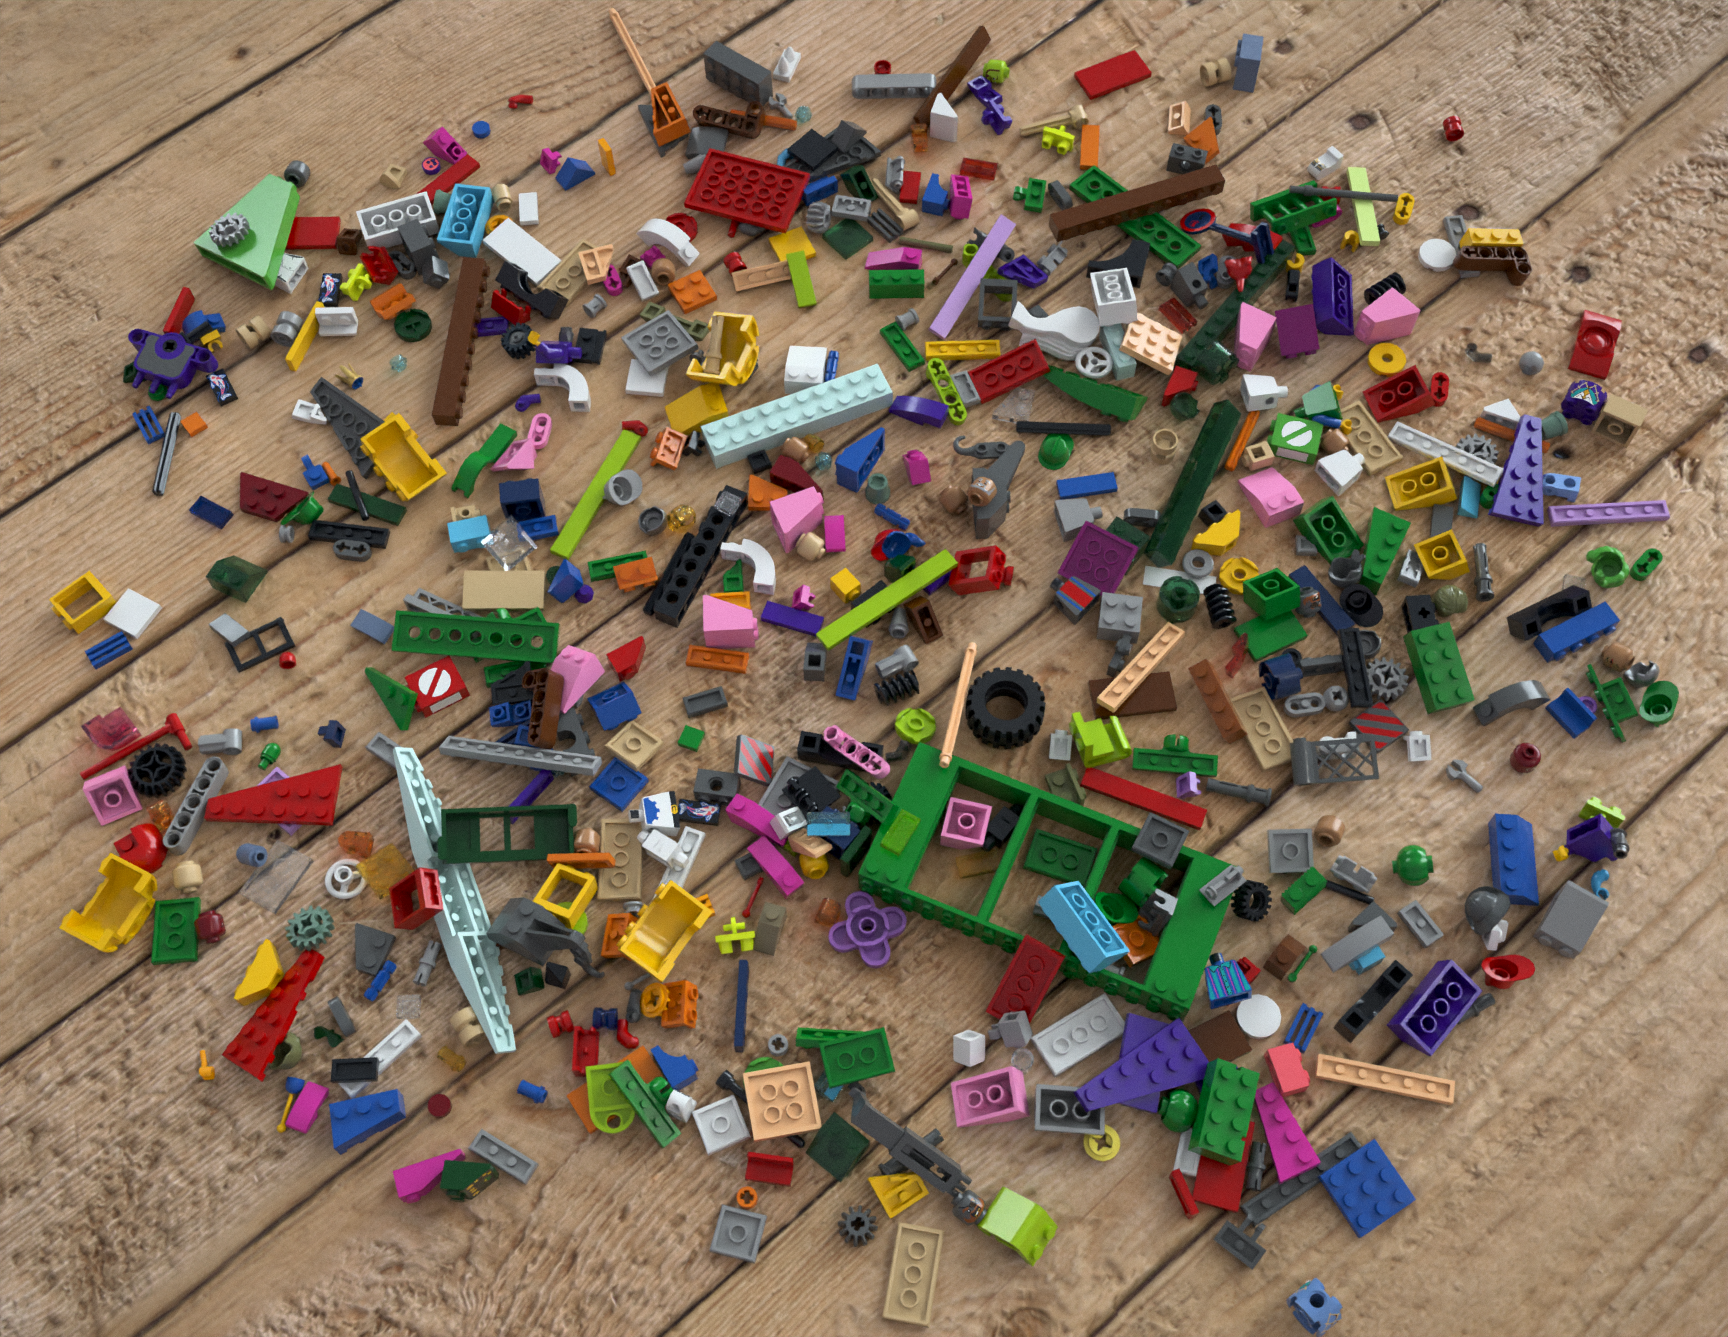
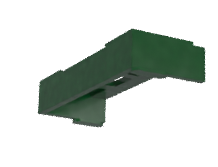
M575 804L441 809L442 836L437 840L438 858L442 860V864L540 861L547 860L548 854L574 853L573 827L577 825V807ZM534 816L535 849L511 850L510 817ZM503 818L504 850L481 851L480 819Z

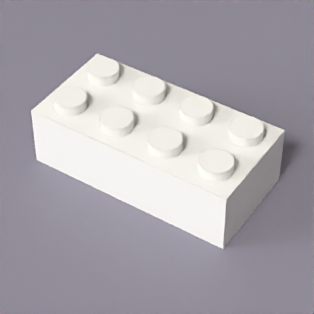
M427 192L356 211L367 246H384L389 248L402 244L397 227L415 219H418L421 225H425L429 233L427 236L437 234L440 231Z
M1127 268L1090 273L1092 296L1100 326L1109 327L1114 324H1130L1133 321H1138L1136 298Z

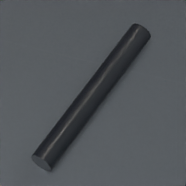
M349 470L345 475L361 519L367 521L370 518L354 473Z
M1327 880L1326 887H1324L1368 905L1374 901V897Z

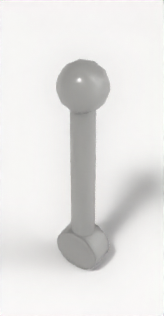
M647 973L632 982H626L624 987L626 990H631L634 985L651 975Z

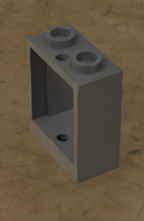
M980 278L978 327L984 330L1000 328L1003 331H1009L1012 329L1008 324L1017 303L1018 280ZM984 293L1012 294L1011 317L983 316Z

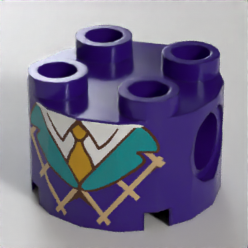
M1580 380L1579 383L1572 382L1568 393L1561 403L1562 415L1568 419L1575 418L1580 420L1585 425H1591L1593 421L1597 420L1601 409L1607 401L1606 391L1603 394L1601 391L1602 387L1591 381Z

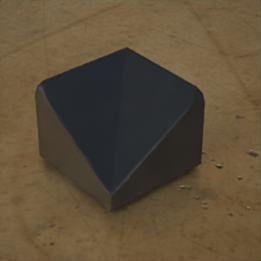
M1214 500L1201 509L1198 517L1209 528L1213 523L1222 521L1227 512L1217 500Z
M547 962L546 984L566 989L571 976L568 967Z

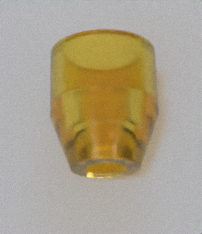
M809 433L804 438L805 443L808 444L812 452L818 453L823 449L825 443L817 435Z

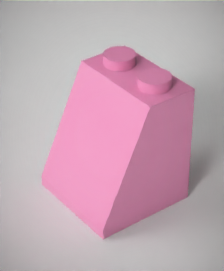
M1392 287L1361 311L1354 335L1366 345L1410 335L1421 310Z
M1242 302L1235 325L1233 364L1251 372L1271 339L1277 317Z
M814 486L770 502L772 524L785 553H789L796 547L795 545L803 533L812 532L822 523V514H824L822 504H824L821 493H817Z
M703 595V630L706 647L717 649L755 647V640H759L757 618H753L752 610Z

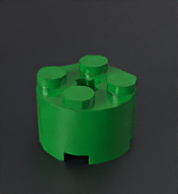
M1142 857L1132 868L1127 878H1124L1118 889L1139 907H1142L1154 890L1161 888V884L1169 875L1150 859Z

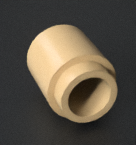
M505 184L495 185L491 192L496 208L499 211L510 210L513 201L508 186Z

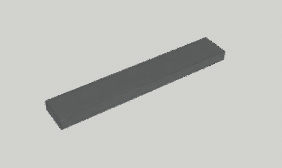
M1352 1132L1348 1133L1317 1154L1321 1161L1319 1166L1280 1185L1279 1181H1277L1240 1206V1209L1246 1217L1249 1213L1254 1216L1251 1225L1253 1227L1257 1226L1321 1182L1318 1178L1319 1175L1362 1147Z

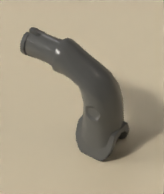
M974 227L973 233L977 235V238L975 240L969 239L967 244H975L980 248L988 234ZM1004 243L996 257L1009 263L1013 260L1015 254L1013 249Z

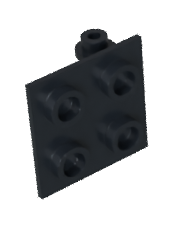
M816 766L797 779L793 777L788 779L786 782L788 786L782 789L793 805L799 807L807 821L841 797Z

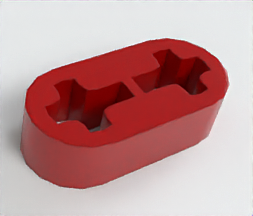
M1442 372L1435 373L1430 381L1429 392L1435 402V405H1433L1435 407L1443 406L1448 397L1449 377ZM1438 380L1441 381V383H1442L1441 386H1438V383H1439Z

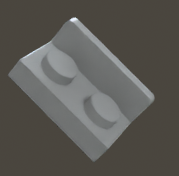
M842 195L835 196L831 211L832 216L867 222L868 215L871 214V200Z

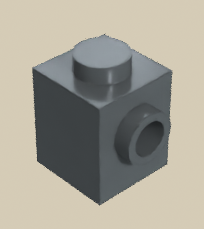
M431 256L422 265L423 283L440 289L448 282L450 274L447 261Z

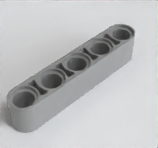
M930 73L856 75L852 78V96L857 99L928 98L937 85L936 76Z
M210 757L204 762L163 837L164 845L174 855L179 856L186 853L204 821L208 799L218 795L228 777V768L218 757ZM179 840L176 845H173L175 841Z

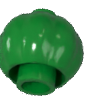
M1417 845L1403 847L1398 852L1396 860L1392 861L1393 874L1398 873L1401 881L1409 886L1424 884L1429 880L1428 873H1434L1432 855L1426 856V850Z
M1175 1089L1170 1091L1166 1097H1161L1157 1113L1161 1115L1162 1123L1170 1131L1185 1132L1194 1124L1198 1107L1197 1100L1190 1092Z

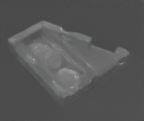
M1015 388L993 412L992 419L1011 423L1029 421L1035 390Z

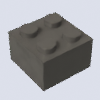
M415 219L397 228L405 251L420 276L423 275L422 265L431 256L439 258L436 249H433L436 246L432 237L429 238L427 236L429 233L425 225H421L419 220Z

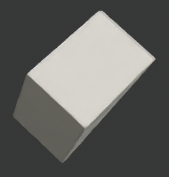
M1506 399L1484 407L1480 418L1516 430L1520 415L1510 400Z
M796 806L775 815L770 824L781 841L808 825V822L799 807Z

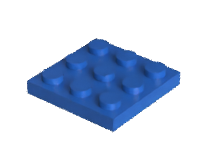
M1375 1139L1369 1141L1318 1176L1358 1238L1363 1237L1416 1200Z

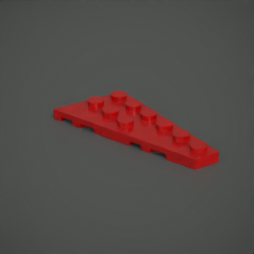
M339 764L209 798L204 819L211 822L333 826L343 767Z
M306 949L302 952L298 960L285 973L282 980L271 991L262 1005L257 1008L254 1015L242 1027L234 1040L227 1046L222 1056L263 1082L266 1076L263 1072L268 1063L272 1064L275 1058L273 1052L276 1046L283 1042L298 1012L295 1009L299 1001H304L307 995L304 991L308 983L314 981L325 957L313 949L311 951Z

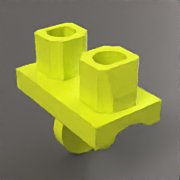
M1063 125L1059 130L1045 126L1042 136V148L1050 149L1051 146H1055L1058 153L1065 155L1068 151L1071 152L1073 150L1075 136L1065 132L1066 127Z
M358 263L355 269H350L348 281L342 283L339 288L344 295H349L353 301H358L363 290L370 289L372 286L371 277L364 269V265Z
M731 917V924L723 925V930H732L733 934L715 936L721 954L733 953L732 940H740L741 951L753 950L755 931L737 933V930L745 929V922L736 923V918Z

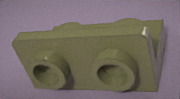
M1070 763L1065 764V769L1045 775V781L1051 794L1084 806L1085 799L1087 798L1086 792L1083 787L1079 786L1078 773L1075 768L1072 769Z

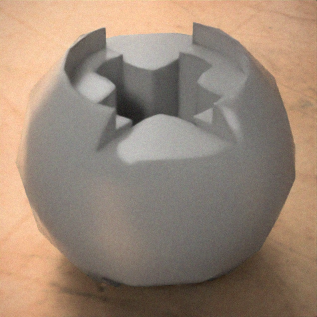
M1535 351L1523 354L1519 361L1522 372L1527 375L1538 374L1544 365L1543 358Z
M1331 686L1323 694L1326 702L1325 707L1333 712L1343 710L1349 703L1348 692L1343 687Z

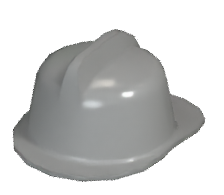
M622 470L607 481L604 486L605 495L602 498L616 505L623 506L630 503L641 495V478L633 470Z

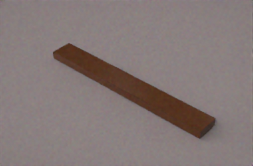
M984 26L978 27L913 117L920 131H926L930 126V113L937 94L941 93L946 101H948L991 41Z

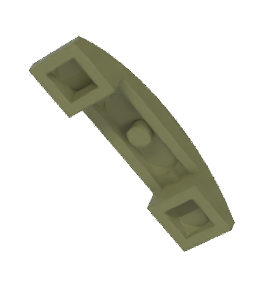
M649 302L641 312L640 317L648 322L666 312L665 307ZM673 315L694 341H703L710 331L707 327L708 324L697 319L691 322Z

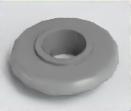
M1195 549L1185 554L1182 566L1188 575L1202 578L1212 572L1214 562L1208 552ZM1200 561L1203 567L1197 568L1192 562Z

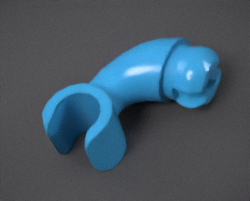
M1602 869L1601 871L1597 870L1592 875L1591 888L1594 892L1593 894L1598 897L1601 894L1603 899L1606 900L1609 897V892L1600 886L1609 879V873L1607 870Z

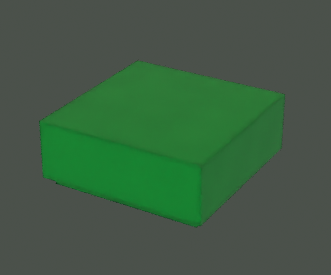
M685 725L678 740V746L698 752L705 732Z

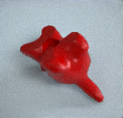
M1252 256L1225 260L1228 276L1236 281L1239 292L1243 291L1244 280L1248 279L1252 272Z

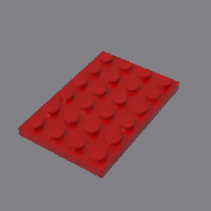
M709 148L686 197L684 206L688 209L786 234L803 196L804 189H806L810 180V173Z

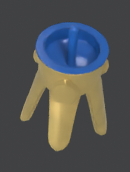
M348 363V366L351 368L350 371L343 365H340V369L349 379L338 374L335 377L349 384L353 389L362 387L363 377L354 371L350 363Z

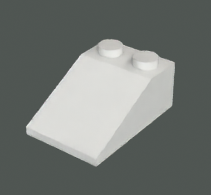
M789 347L784 377L785 394H793L824 383L827 348Z

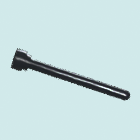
M725 1070L717 1079L716 1085L722 1090H731L747 1104L745 1090L735 1083L734 1075ZM799 1135L786 1137L798 1148L805 1146V1141Z

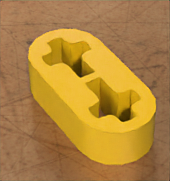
M1403 193L1398 198L1393 214V221L1398 225H1405L1410 219L1415 199L1409 193Z

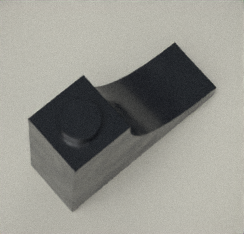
M1132 239L1129 248L1116 258L1106 261L1089 260L1086 278H1090V273L1127 268L1132 287L1140 288L1150 243Z

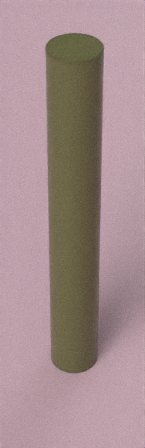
M906 237L899 238V244L949 253L953 252V245Z

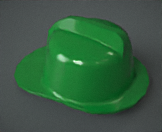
M1068 434L1047 435L1038 454L1041 465L1049 470H1057L1065 466L1074 447L1073 439Z
M314 491L283 518L281 525H285L291 520L301 524H311L313 520L319 518L324 508L313 497Z
M1657 681L1647 687L1639 708L1641 717L1658 728L1660 725L1671 721L1679 698L1677 686L1669 681Z
M1099 892L1095 895V904L1111 926L1117 923H1133L1137 919V907L1125 895Z

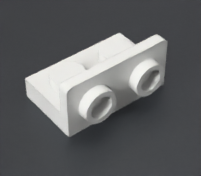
M353 307L315 309V315L320 325V336L357 335L358 319Z

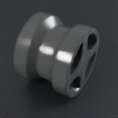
M1165 263L1162 269L1156 273L1157 281L1163 286H1170L1178 270L1177 267L1171 263Z

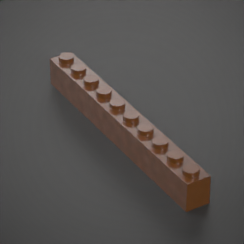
M1212 165L1050 214L1049 228L1057 242L1069 240L1070 238L1102 230L1112 225L1152 215L1155 212L1185 205L1188 202L1218 195L1223 192L1225 179L1217 165Z
M463 257L432 411V417L436 425L458 426L459 419L463 417L462 404L466 401L465 388L469 386L468 373L472 370L471 357L475 354L474 341L478 338L477 326L478 323H481L480 310L484 307L483 294L487 292L486 279L490 276V267L487 266L485 258Z

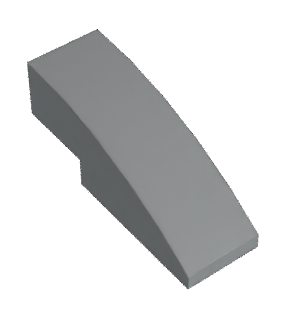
M1379 916L1323 951L1321 956L1334 973L1369 954L1372 949L1389 941L1394 933L1383 917Z

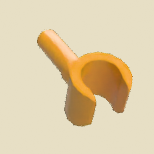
M201 1050L199 1074L203 1080H212L215 1078L214 1066H208L205 1050Z

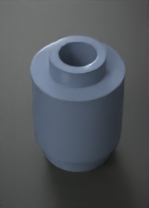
M250 843L241 845L236 852L240 863L253 867H261L265 864L268 857L267 850L264 847Z

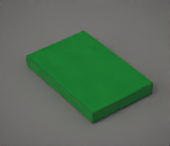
M1292 611L1285 612L1268 620L1258 616L1234 628L1235 634L1255 663L1306 639L1308 636Z
M1036 828L1023 869L1065 883L1079 881L1084 888L1097 848Z
M199 897L155 902L151 957L153 965L194 962L198 960L199 939L197 938L194 921L199 918L198 914L201 912V899Z
M884 1027L819 1043L829 1089L895 1072Z

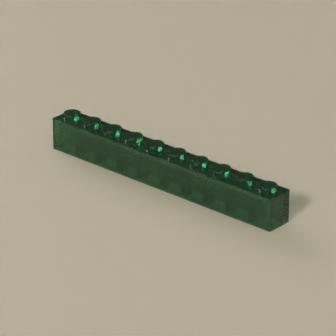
M1282 240L1274 250L1273 255L1267 254L1264 257L1265 262L1263 264L1258 263L1252 269L1251 274L1244 280L1243 291L1239 292L1236 288L1176 356L1174 369L1176 366L1196 372L1235 327L1242 302L1251 306L1254 305L1285 269L1287 260H1292L1295 246Z
M1228 399L1213 403L1143 554L1158 568L1170 566L1175 562L1177 553L1183 545V540L1197 514L1200 503L1204 499L1206 490L1211 484L1212 477L1218 469V464L1232 438L1235 427L1238 425L1241 413Z

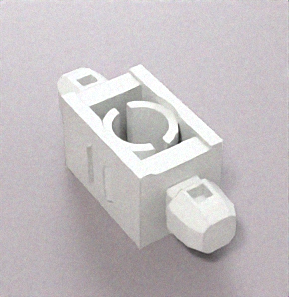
M654 829L651 833L641 831L638 834L637 839L646 850L647 855L668 868L672 869L675 865L685 868L689 863L681 846Z

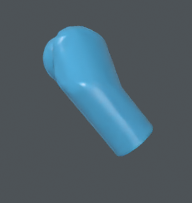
M788 148L778 156L777 165L784 166L788 158L790 160L794 158L788 154Z

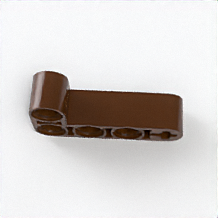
M752 101L747 106L745 116L698 105L693 110V117L700 126L723 128L728 130L730 134L755 139L761 133L766 112L760 102ZM760 109L758 114H753L754 110ZM722 117L720 122L715 123L717 118ZM738 122L737 126L731 127L732 123ZM750 126H755L754 130L748 131V128Z
M1463 246L1453 260L1454 267L1462 271H1506L1508 280L1515 286H1521L1532 272L1526 250L1518 246Z
M547 668L526 672L522 678V686L534 692L528 743L537 748L551 750L556 742L564 677Z

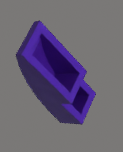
M897 396L889 412L922 426L924 423L941 428L949 414V406L921 397Z

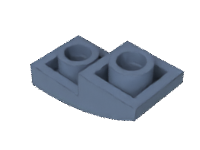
M362 609L350 625L355 630L368 635L371 639L384 645L394 631L393 625Z

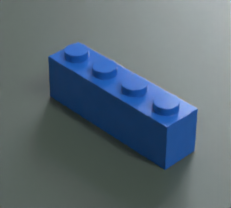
M1605 601L1539 634L1533 645L1547 663L1554 659L1559 661L1567 655L1566 653L1570 651L1573 653L1577 652L1584 644H1593L1600 636L1604 634L1609 636L1615 632V627L1620 622V619Z

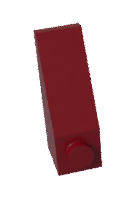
M780 455L769 472L770 483L794 493L814 486L816 492L821 493L824 501L823 490L802 466L793 458Z

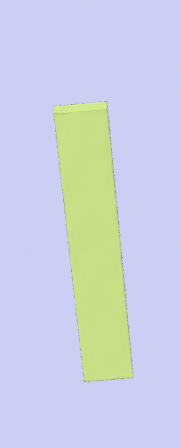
M1348 167L1347 178L1350 191L1370 192L1366 168ZM1352 198L1360 245L1379 246L1380 237L1372 200Z

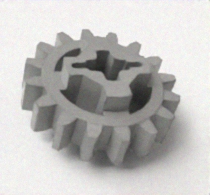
M228 213L225 218L221 216V220H215L216 224L211 225L212 230L209 231L212 241L217 246L222 245V247H225L227 244L232 246L234 242L238 244L239 239L244 240V235L249 234L247 230L250 227L247 219L242 214L237 215V213H234L231 216Z
M1468 434L1465 439L1461 438L1456 445V448L1492 464H1495L1498 459L1499 451L1495 450L1496 444L1491 445V439L1484 440V435L1478 438L1477 434H1474L1473 438H1471Z
M1382 657L1380 662L1376 658L1373 663L1369 662L1366 667L1371 694H1376L1377 700L1381 696L1384 697L1385 701H1388L1390 696L1395 700L1398 695L1401 696L1408 686L1406 682L1409 676L1404 675L1406 669H1400L1401 663L1399 662L1395 665L1392 658L1389 662L1386 661L1385 657Z

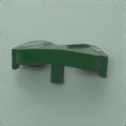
M323 1026L314 1028L315 1039L327 1037L328 1043L332 1048L344 1041L339 1034L334 1033V1029L328 1030Z

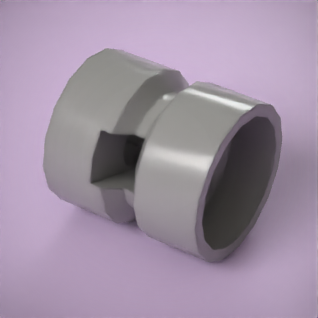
M282 311L277 319V325L274 326L271 332V338L282 346L292 347L301 330L303 320L295 313Z

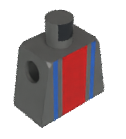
M1072 576L1066 583L1059 578H1055L1050 585L1056 591L1054 596L1055 606L1074 625L1084 617L1100 598L1101 590L1075 576Z

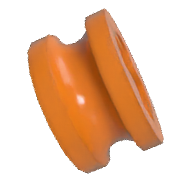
M749 1186L741 1188L736 1196L739 1206L746 1210L755 1207L758 1201L755 1189ZM746 1192H750V1196L754 1197L753 1201L749 1200V1204H745L744 1200L741 1199V1196H745Z

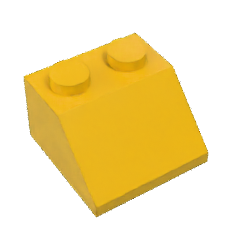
M1452 529L1414 544V548L1429 579L1451 580L1470 572L1467 560Z

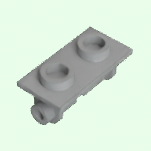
M897 156L894 160L889 157L887 158L885 186L896 194H899V188L903 185L902 170H904L905 160L902 156Z
M1063 241L1057 246L1053 244L1047 250L1048 256L1045 257L1043 255L1037 261L1038 268L1047 276H1050L1057 267L1053 260L1059 265L1067 257V249L1060 246Z
M1339 855L1330 871L1338 879L1350 882L1358 891L1369 893L1377 880L1374 873L1363 866L1360 867L1358 872L1354 871L1358 863L1346 856L1342 857Z
M1231 864L1199 891L1215 907L1247 881L1242 876L1244 870L1239 865L1235 867Z

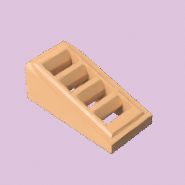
M801 828L788 836L792 851L817 859L832 850L830 843L817 835H808V829Z

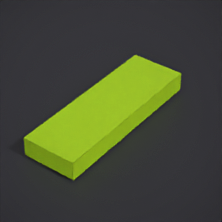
M804 250L786 254L798 308L816 305L817 302Z

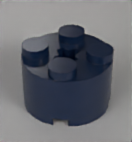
M1290 653L1265 660L1259 664V677L1263 676L1265 683H1262V687H1265L1271 700H1279L1301 692L1300 680L1303 679V674L1299 667L1296 668Z

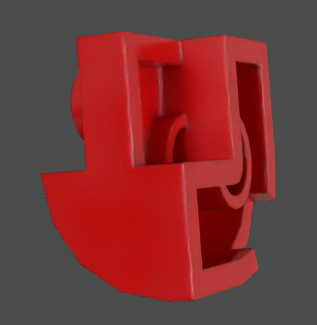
M149 823L131 828L132 833L113 843L120 858L150 874L163 866L162 863L166 858L167 851H169L163 843V836L159 828Z

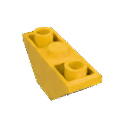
M1237 509L1233 513H1227L1222 521L1213 523L1203 534H1197L1192 540L1191 550L1199 549L1208 552L1209 555L1222 556L1235 547L1239 538L1240 511Z
M265 939L264 943L258 947L253 963L246 969V976L243 982L235 990L234 999L242 1006L268 997L284 976L277 949L268 939Z

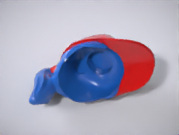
M888 529L878 533L875 537L874 545L871 548V555L875 560L884 561L894 558L898 554H905L911 545L922 547L926 543L914 533H903L898 529Z

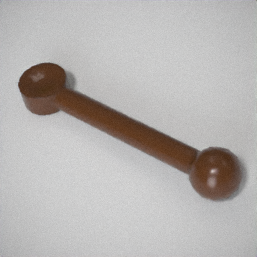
M953 258L942 273L933 279L932 283L937 285L939 280L953 265L958 264V260Z

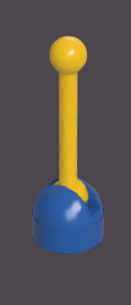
M287 1077L285 1088L289 1092V1097L281 1123L277 1126L279 1133H283L286 1130L285 1122L293 1096L301 1092L305 1080L294 1077Z

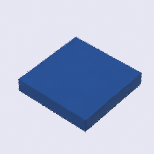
M614 757L589 788L623 812L649 780L639 771H634Z

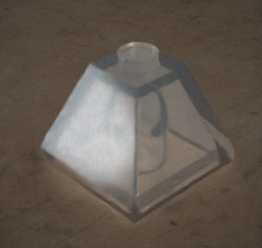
M512 515L495 527L481 541L505 570H511L538 547Z

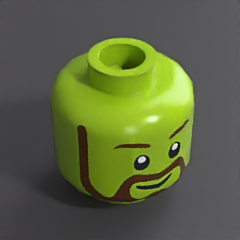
M990 59L988 63H985L983 77H986L991 83L1001 84L1005 81V78L1009 77L1010 69L1005 61Z

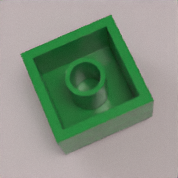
M1278 568L1243 581V599L1262 618L1268 620L1300 607V586Z

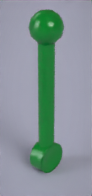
M1315 945L1309 947V952L1296 970L1288 975L1289 982L1293 983L1296 981L1300 970L1311 955L1317 952Z

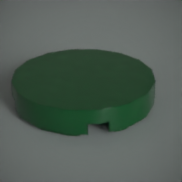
M410 309V311H404L396 317L394 328L398 337L403 341L418 342L430 334L432 322L429 315L423 310Z

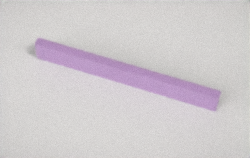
M1002 214L993 225L928 329L942 340L948 335L979 285L980 278L984 277L1016 226L1015 223Z

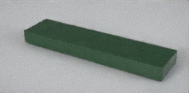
M336 484L328 497V501L359 513L351 488ZM360 492L370 517L399 526L407 512L406 507Z

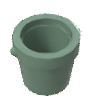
M440 189L436 190L433 205L435 214L446 213L452 194L443 192Z
M1559 411L1551 413L1542 420V440L1562 436L1568 432L1567 421Z
M876 473L868 479L865 496L870 503L875 505L883 504L890 498L888 480L883 474Z

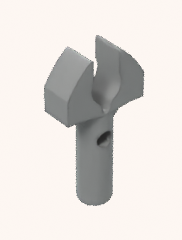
M776 93L778 101H774L770 96V109H779L785 118L792 119L793 115L784 105L787 103L786 97Z
M1453 760L1451 762L1459 771H1455L1450 765L1446 767V773L1450 780L1461 779L1477 793L1483 789L1481 784L1467 774L1466 768L1468 764L1464 761Z

